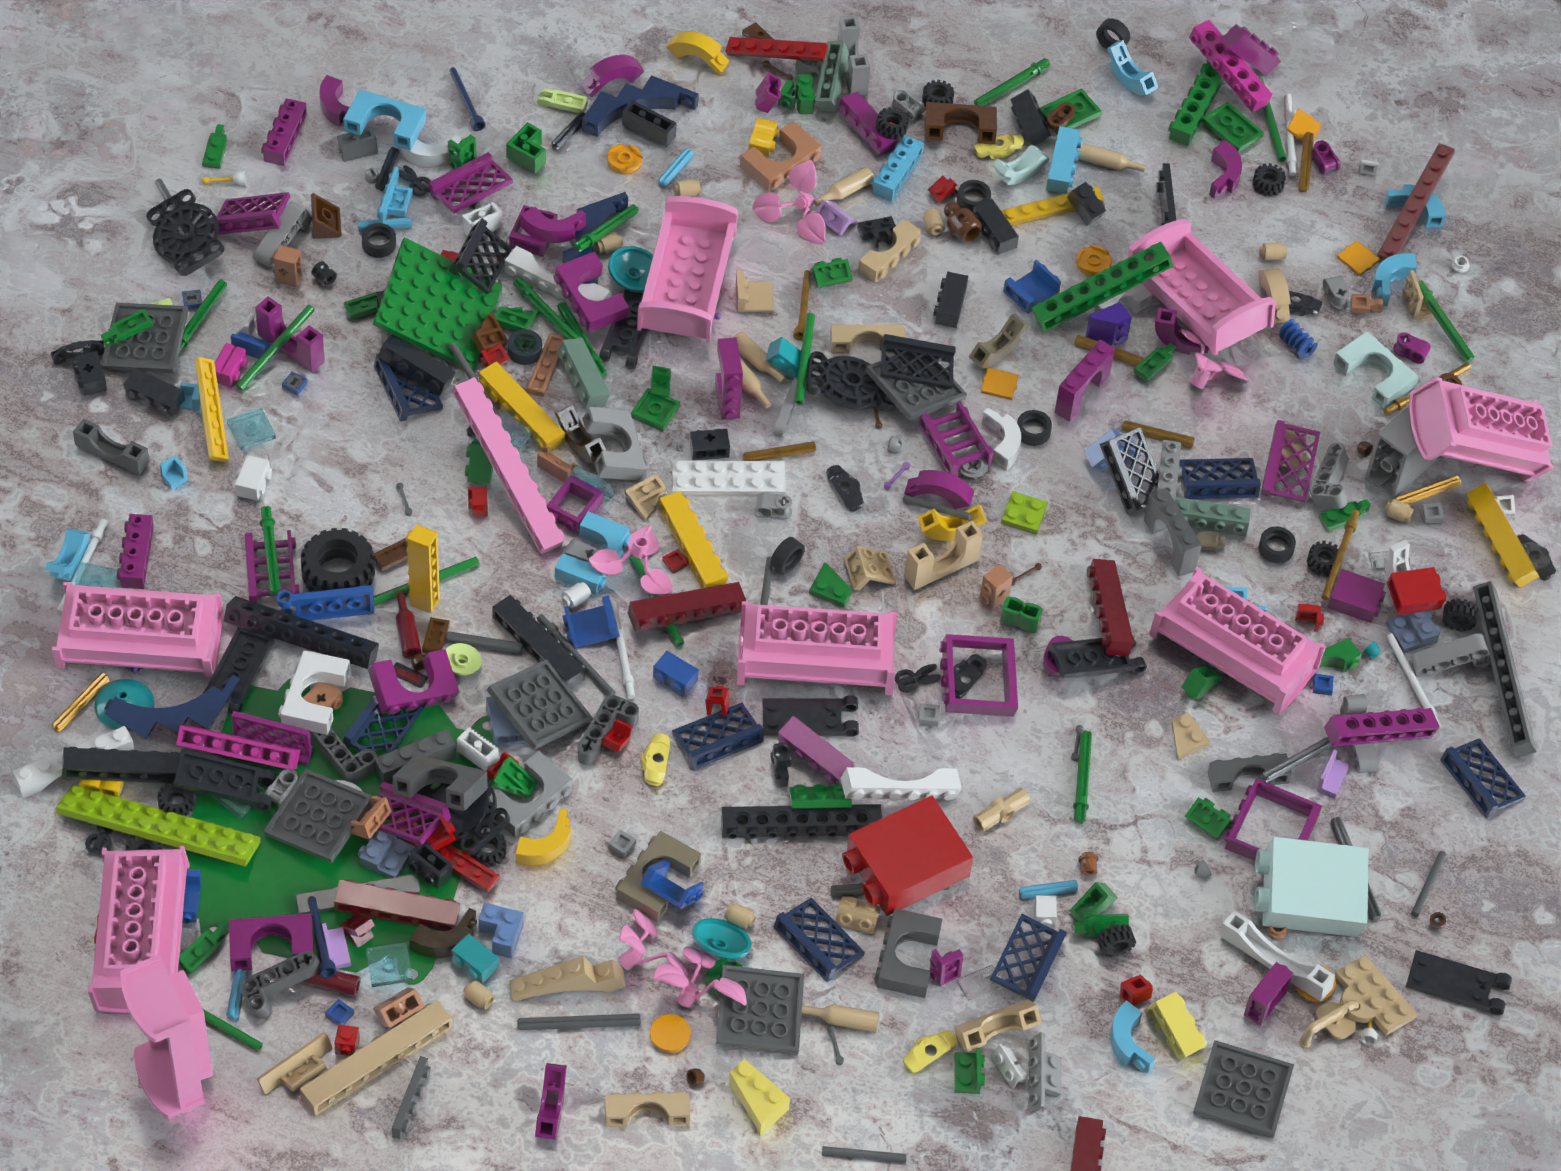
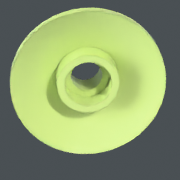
M456 643L446 648L454 674L468 676L480 669L482 663L481 655L474 647L468 644Z

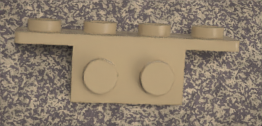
M323 1032L259 1076L257 1080L262 1092L268 1094L282 1083L294 1092L301 1088L305 1082L317 1077L322 1071L326 1070L325 1062L320 1057L333 1048L328 1035Z

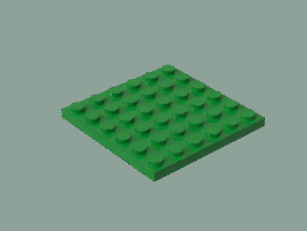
M404 237L373 325L461 367L449 347L450 344L455 342L474 371L480 352L472 339V335L490 313H494L503 285L495 282L490 293L486 295L459 272L454 275L449 271L454 261ZM466 268L469 273L473 274L472 270ZM481 279L482 283L487 286L486 280Z

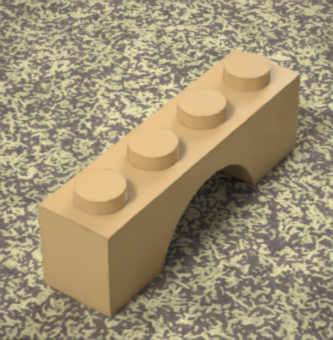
M903 219L893 228L892 242L894 246L883 252L870 250L859 260L858 272L874 283L880 278H884L888 270L894 268L902 257L905 258L913 247L918 246L921 240V230Z
M831 325V354L850 353L855 345L862 342H872L880 346L884 334L905 337L904 325Z
M1026 999L954 1026L958 1045L968 1052L986 1045L988 1039L994 1035L1011 1030L1024 1031L1040 1025L1042 1022L1037 1005Z
M676 1091L673 1093L653 1092L652 1094H642L634 1092L631 1094L611 1093L610 1095H605L606 1127H627L630 1119L635 1114L643 1111H653L665 1118L668 1125H690L689 1093Z

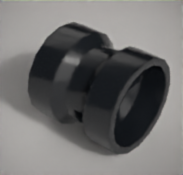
M324 261L318 262L311 271V274L316 279H319V282L325 287L331 285L337 277V273L333 269H329V266Z

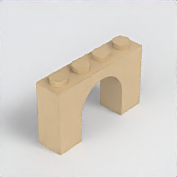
M972 520L957 527L953 545L937 558H934V555L925 543L909 549L904 577L911 587L916 590L979 561L983 533Z

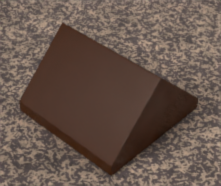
M312 193L313 239L341 237L340 208Z

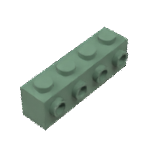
M827 41L828 49L821 66L815 105L818 106L820 112L837 113L849 51L844 41Z
M583 338L563 340L558 349V356L562 360L565 371L569 374L572 385L576 388L579 399L585 409L605 406L610 392Z
M1176 497L1175 503L1191 528L1246 537L1251 508Z

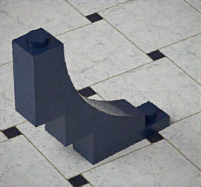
M652 75L643 89L626 83L617 97L601 91L582 119V131L598 137L608 125L622 117L623 110L632 100L649 109L676 110L678 105L681 104L696 110L699 93Z
M626 192L577 209V212L582 210L586 214V226L579 231H575V239L569 241L573 248L563 251V263L592 253L595 243L591 248L578 252L577 249H574L575 242L580 240L582 235L589 234L614 217L616 212L626 209L628 207V195ZM598 277L582 284L595 283L598 285Z
M232 675L231 678L227 677L221 686L224 688L223 691L212 686L205 693L191 701L166 708L137 706L115 697L113 700L109 699L105 705V715L145 740L148 739L157 723L177 736L180 725H185L188 719L204 729L210 730L239 684L240 679Z

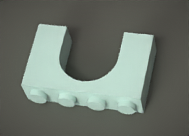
M1365 332L1336 352L1333 364L1345 375L1360 365L1367 363L1377 364L1388 372L1389 377L1374 388L1372 399L1383 409L1416 388L1419 378L1416 373L1410 370L1388 348H1385L1368 332Z

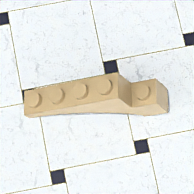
M584 956L509 980L511 999L515 1002L556 992L605 991L609 993L625 987L623 969L613 959L593 965Z

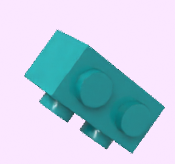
M780 337L769 344L766 361L793 380L794 377L798 376L801 350L785 338Z
M470 934L465 936L452 949L453 963L457 967H462L466 970L473 980L477 979L479 982L484 983L499 968V957Z

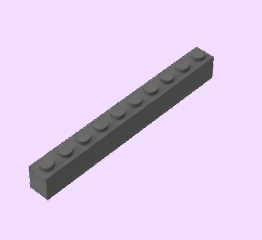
M1488 581L1473 586L1511 747L1519 758L1537 751L1498 593L1492 582Z

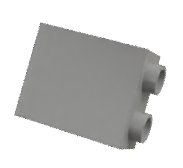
M1409 406L1378 433L1365 476L1368 481L1392 499L1403 492L1441 457L1439 456L1430 461L1424 459L1421 455L1411 427Z

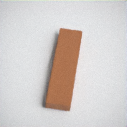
M549 333L526 388L527 393L545 396L560 360L558 349L562 341L567 340L565 337Z

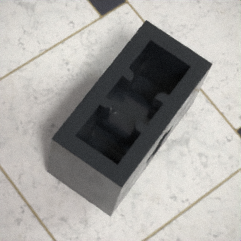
M97 351L76 355V363L73 364L75 375L79 374L80 378H77L79 389L84 390L85 396L107 391L106 379Z
M728 429L690 431L692 461L729 458L730 442Z

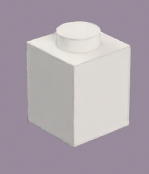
M1036 895L1034 920L1048 927H1055L1057 918L1056 896Z

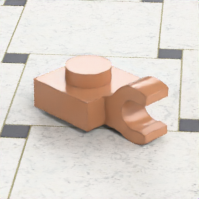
M1352 294V313H1370V309L1376 313L1382 312L1383 299H1370V295Z

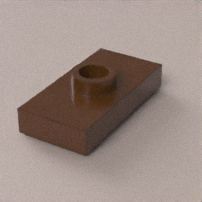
M756 22L742 30V34L746 38L773 39Z
M406 538L374 553L375 562L381 571L408 559V553L406 552L408 541H406Z
M430 617L422 653L443 650L450 620Z

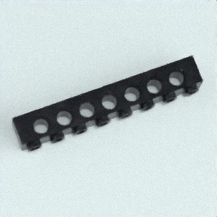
M235 596L226 604L223 622L320 654L347 659L350 661V664L368 669L376 661L379 647L377 642Z
M856 804L846 808L743 806L722 807L721 810L722 838L729 839L739 837L754 839L757 837L795 838L797 836H808L813 838L817 836H849L850 833L882 819L881 804Z

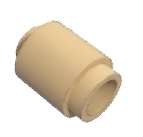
M698 179L676 181V185L673 186L675 196L694 197L701 193Z
M929 208L924 212L923 219L928 233L939 235L945 229L941 213L936 208Z
M616 232L607 234L595 242L599 254L614 252L623 245L621 235H617Z
M1281 242L1263 243L1259 248V255L1264 261L1282 260L1286 258L1287 248Z
M1393 499L1392 502L1388 501L1385 511L1388 517L1402 523L1404 521L1409 523L1414 509L1410 508V505Z
M730 903L724 918L728 919V922L746 930L748 927L753 926L756 916H754L753 910L737 903L735 905Z
M477 980L468 982L464 987V997L479 1008L488 1009L495 999L492 991Z

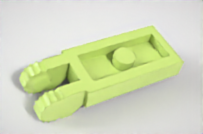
M545 88L540 91L541 96L536 101L539 106H550L580 113L585 112L588 97Z

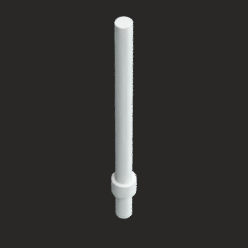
M1290 94L1284 96L1286 129L1293 118ZM1287 131V166H1289V175L1296 176L1297 156H1295L1294 135Z
M101 519L97 528L93 530L88 547L72 577V585H78L97 544L101 542L104 536L103 531L108 523L107 520ZM65 594L56 610V612L61 615L63 612Z
M612 600L611 603L620 637L616 638L623 671V686L626 687L628 699H634V677L630 672L617 602Z
M1392 633L1388 634L1386 638L1423 708H1432L1441 727L1434 706L1430 705L1396 638Z

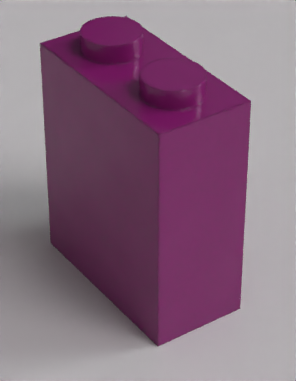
M1341 569L1328 609L1372 623L1374 616L1378 617L1381 609V606H1378L1379 602L1383 603L1386 592L1383 591L1385 583Z

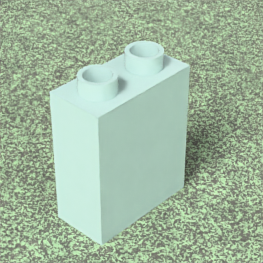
M1273 837L1266 850L1258 849L1255 860V872L1264 874V887H1257L1254 896V910L1263 912L1262 926L1286 927V929L1358 937L1367 925L1369 848Z

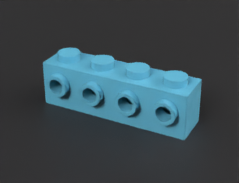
M1059 127L1046 190L1067 194L1068 187L1072 188L1074 177H1071V174H1075L1077 164H1074V161H1078L1080 151H1077V148H1081L1082 138L1079 137L1080 130Z
M904 135L902 140L897 142L895 151L889 154L887 163L881 166L879 175L873 178V194L889 201L894 199L921 158L924 147L923 142Z

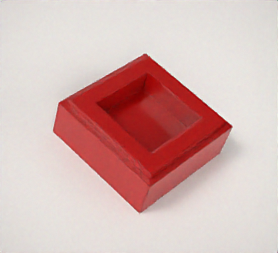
M679 549L662 557V561L673 574L689 565V561Z

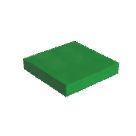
M647 388L630 414L632 419L663 432L680 407V401L667 396L650 394V389Z

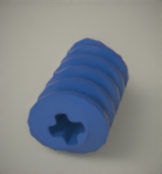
M1290 319L1281 327L1279 337L1300 358H1306L1316 350L1318 343H1313L1314 339L1312 337L1309 338V334L1304 333L1305 330L1300 328L1298 323L1295 324L1294 319Z

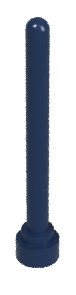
M450 68V74L471 116L470 125L474 131L483 130L486 126L483 117L477 115L456 68Z
M310 896L308 904L322 960L319 965L320 975L324 978H330L337 973L336 965L329 958L316 898Z

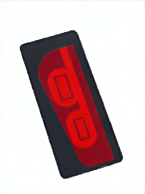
M396 662L394 665L398 678L419 688H422L428 679V676L399 662Z

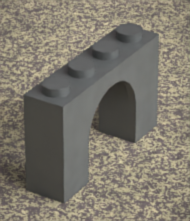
M1167 488L1149 493L1144 516L1146 525L1152 534L1168 529L1173 544L1170 564L1179 577L1194 572V569L1197 567L1202 544Z
M417 754L393 776V793L412 798L426 785L433 783L451 784L446 789L447 807L465 811L488 789L487 771Z
M895 909L893 916L889 915L887 927L890 928L889 933L885 932L883 940L886 949L881 950L879 962H882L881 968L877 967L875 979L878 980L877 988L923 998L926 997L931 970L912 967L902 963L897 958L895 950L899 945L908 941L937 946L942 918Z

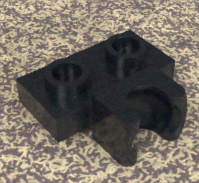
M892 216L857 223V229L862 239L871 238L875 248H879L878 243L881 241L886 242L888 246L892 245V231L896 227Z
M782 743L774 744L770 757L771 763L775 764L776 767L774 769L775 780H779L780 788L788 787L789 773L787 767H791L792 762L791 756H789V745Z

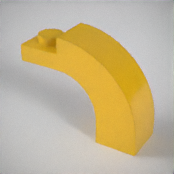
M683 31L677 33L666 46L677 59L685 55H694L701 58L717 74L722 73L729 63V60L719 51L722 46L712 38L698 32Z
M979 504L964 511L972 514L970 521L973 520L977 527L987 523L984 511ZM935 509L917 517L922 532L930 539L937 541L955 540L957 527L970 522L954 516H942Z
M559 809L556 826L548 836L540 839L519 838L516 850V864L526 866L543 865L557 859L564 853L571 841V828H569L571 818H568V810Z

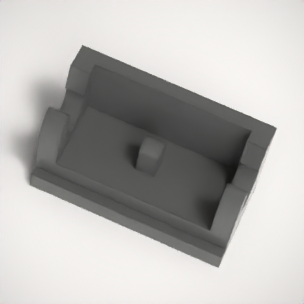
M371 127L364 129L361 136L353 133L337 136L339 151L342 153L344 162L378 153L377 139Z

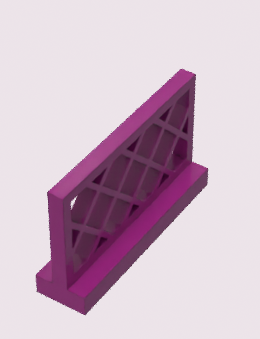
M487 152L429 182L430 195L434 200L439 199L455 214L511 185L513 179L493 161L492 155ZM484 177H486V178H493V181H483V180H484ZM497 178L505 179L502 182H496ZM469 185H476L478 188L470 189ZM482 186H491L487 190L481 189ZM454 193H463V196H454ZM467 194H476L473 197H466ZM452 201H454V202H461L460 204H458V205H456V206H453V205L451 204Z
M289 192L226 199L216 216L219 222V235L279 229L281 225L279 218L291 197Z
M1277 420L1260 495L1268 496L1269 494L1306 502L1320 431L1285 424V421ZM1286 430L1294 431L1298 437L1289 441L1285 435ZM1307 434L1315 436L1314 442L1310 445H1307L1303 439ZM1300 439L1305 448L1297 452L1292 443ZM1289 446L1294 454L1285 458L1282 449ZM1307 450L1311 459L1304 463L1299 454ZM1294 457H1296L1301 464L1295 469H1293L1288 462ZM1285 463L1290 472L1282 476L1278 467ZM1304 468L1307 472V477L1300 480L1295 472ZM1293 474L1297 483L1289 487L1284 478ZM1279 481H1282L1287 488L1282 492L1274 490L1275 484ZM1300 485L1304 491L1303 497L1295 495L1291 489Z
M233 711L232 724L234 735L301 749L298 764L308 767L314 752V746H311L310 730Z
M386 782L379 786L380 793L377 796L381 798L386 797L391 809V813L385 821L392 819L393 823L381 824L377 830L422 845L442 822L440 817L444 816L446 822L451 819L446 803L417 793L412 798L394 794L393 785ZM397 807L405 808L404 810H400L397 812L393 811V809ZM415 812H416V813L421 814V815H418V816L409 818V814H411V813H415ZM404 815H406L407 819L397 822L395 821V818L401 817ZM429 818H434V819H435L433 822H429V823H426V824H425V820H426V819H429ZM422 821V825L411 828L412 823ZM408 825L409 827L405 830H397L401 826ZM424 830L420 837L413 835V833Z

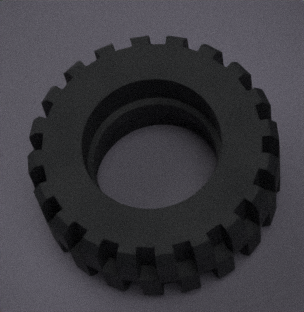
M331 528L330 531H321L320 535L315 534L311 537V541L306 542L301 552L303 582L310 592L372 585L375 576V557L371 544L367 542L363 535L359 536L358 532L353 530L350 532L347 528H342V530ZM334 558H345L354 563L350 569L343 572H331L322 567L325 562Z

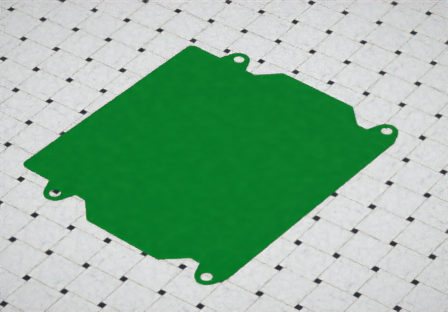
M291 678L278 691L252 686L243 703L241 713L281 723V717L278 716L280 706L285 703V692L291 687ZM310 685L303 690L302 698L311 691ZM352 687L342 691L343 702L338 709L333 710V721L331 724L332 730L342 742L344 735L374 696L375 692ZM438 705L425 707L395 749L397 750L448 729L456 743V757L446 762L482 770L457 751V738L465 730L456 728L441 706ZM418 708L410 711L407 710V714L416 713ZM403 709L395 713L394 716L403 715ZM379 711L380 718L390 717L388 712L381 714V711ZM227 714L222 733L234 735L232 714ZM483 716L472 725L471 730L483 736V739H486V741L493 745L491 731L485 730L482 727L483 722L488 721V717ZM405 719L395 720L397 728L406 727ZM392 721L382 722L383 730L394 729ZM378 723L368 726L370 732L380 731ZM395 733L385 735L386 742H394L396 740ZM381 735L371 737L373 745L383 743ZM368 737L360 738L357 743L361 746H368ZM312 741L311 746H314V752L308 767L298 764L297 769H293L296 771L298 779L305 769H308L332 780H343ZM351 746L348 749L352 755L359 753L358 750ZM385 748L374 749L378 756L386 754ZM226 756V760L262 769H271L276 772V778L286 769ZM376 771L355 783L364 793L372 796H377L380 793L379 786L382 784ZM257 781L255 793L265 794L269 786H264ZM433 783L431 789L439 788L441 783ZM202 793L198 796L192 818L261 837L260 844L246 867L185 850L190 864L189 869H196L201 872L202 881L197 915L201 935L210 927L218 928L222 925L227 930L219 937L222 940L229 933V920L298 915L296 895L338 888L339 880H353L361 884L389 878L360 866L358 853L363 845L367 846L369 843L366 838L351 834L333 863H330L265 836L263 831L279 809L278 804L271 801L268 811H259L252 805ZM397 807L394 808L393 811L397 812L400 810H404L405 808ZM415 812V813H411V814H409V818L415 817V816H418V815H421V814L416 813V812ZM390 819L384 821L382 824L387 825L393 823V820ZM422 821L415 822L419 825H422ZM461 841L449 843L465 853L461 847ZM470 841L466 844V848L470 847ZM407 862L399 877L417 873H413L410 870ZM452 872L451 879L437 890L432 885H428L417 874L420 895H431L441 900H454L460 876ZM336 910L319 913L321 924L326 923L327 930L340 928L339 924L354 915ZM367 917L372 919L375 925L370 929L374 937L360 947L355 946L344 933L351 966L339 968L341 970L357 973L385 958L397 961L401 980L408 985H415L423 981L434 967L436 958L426 957L409 949L410 938L418 926ZM312 921L314 954L321 962L322 960ZM267 936L256 942L263 953L285 958L293 957L292 945L283 937ZM410 969H415L418 972V976L415 979H408L406 972Z

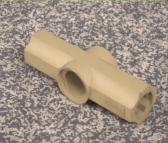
M1019 788L1004 798L1002 796L996 798L988 808L973 816L975 826L979 831L984 832L998 822H1007L1016 811L1030 803L1031 799L1025 789Z

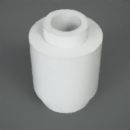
M584 582L576 583L562 593L561 600L565 606L573 609L587 600L588 596L591 595V591Z

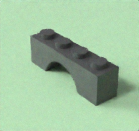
M82 419L73 431L76 446L138 475L141 474L150 462L148 448L133 441L127 445L117 443L110 439L101 430L99 425L86 419Z
M448 729L375 758V771L381 782L393 783V776L416 754L442 761L456 757V743Z
M1273 753L1266 756L1255 755L1249 758L1237 757L1232 760H1215L1210 762L1207 773L1212 792L1232 790L1234 782L1243 775L1250 774L1260 777L1267 769L1288 758L1287 753ZM1290 770L1268 783L1272 785L1288 784L1292 771Z

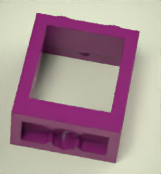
M523 205L520 214L533 207ZM538 209L545 217L558 220V214ZM519 214L509 235V246L512 249L518 246L533 255L544 257L550 243L521 234L523 228L520 226Z
M570 475L547 504V509L553 513L557 523L565 526L568 530L579 533L580 524L588 511L595 513L603 503V491ZM569 492L589 502L578 517L558 507Z
M1275 962L1249 996L1244 1016L1259 1026L1264 1023L1288 991L1293 972L1287 966Z

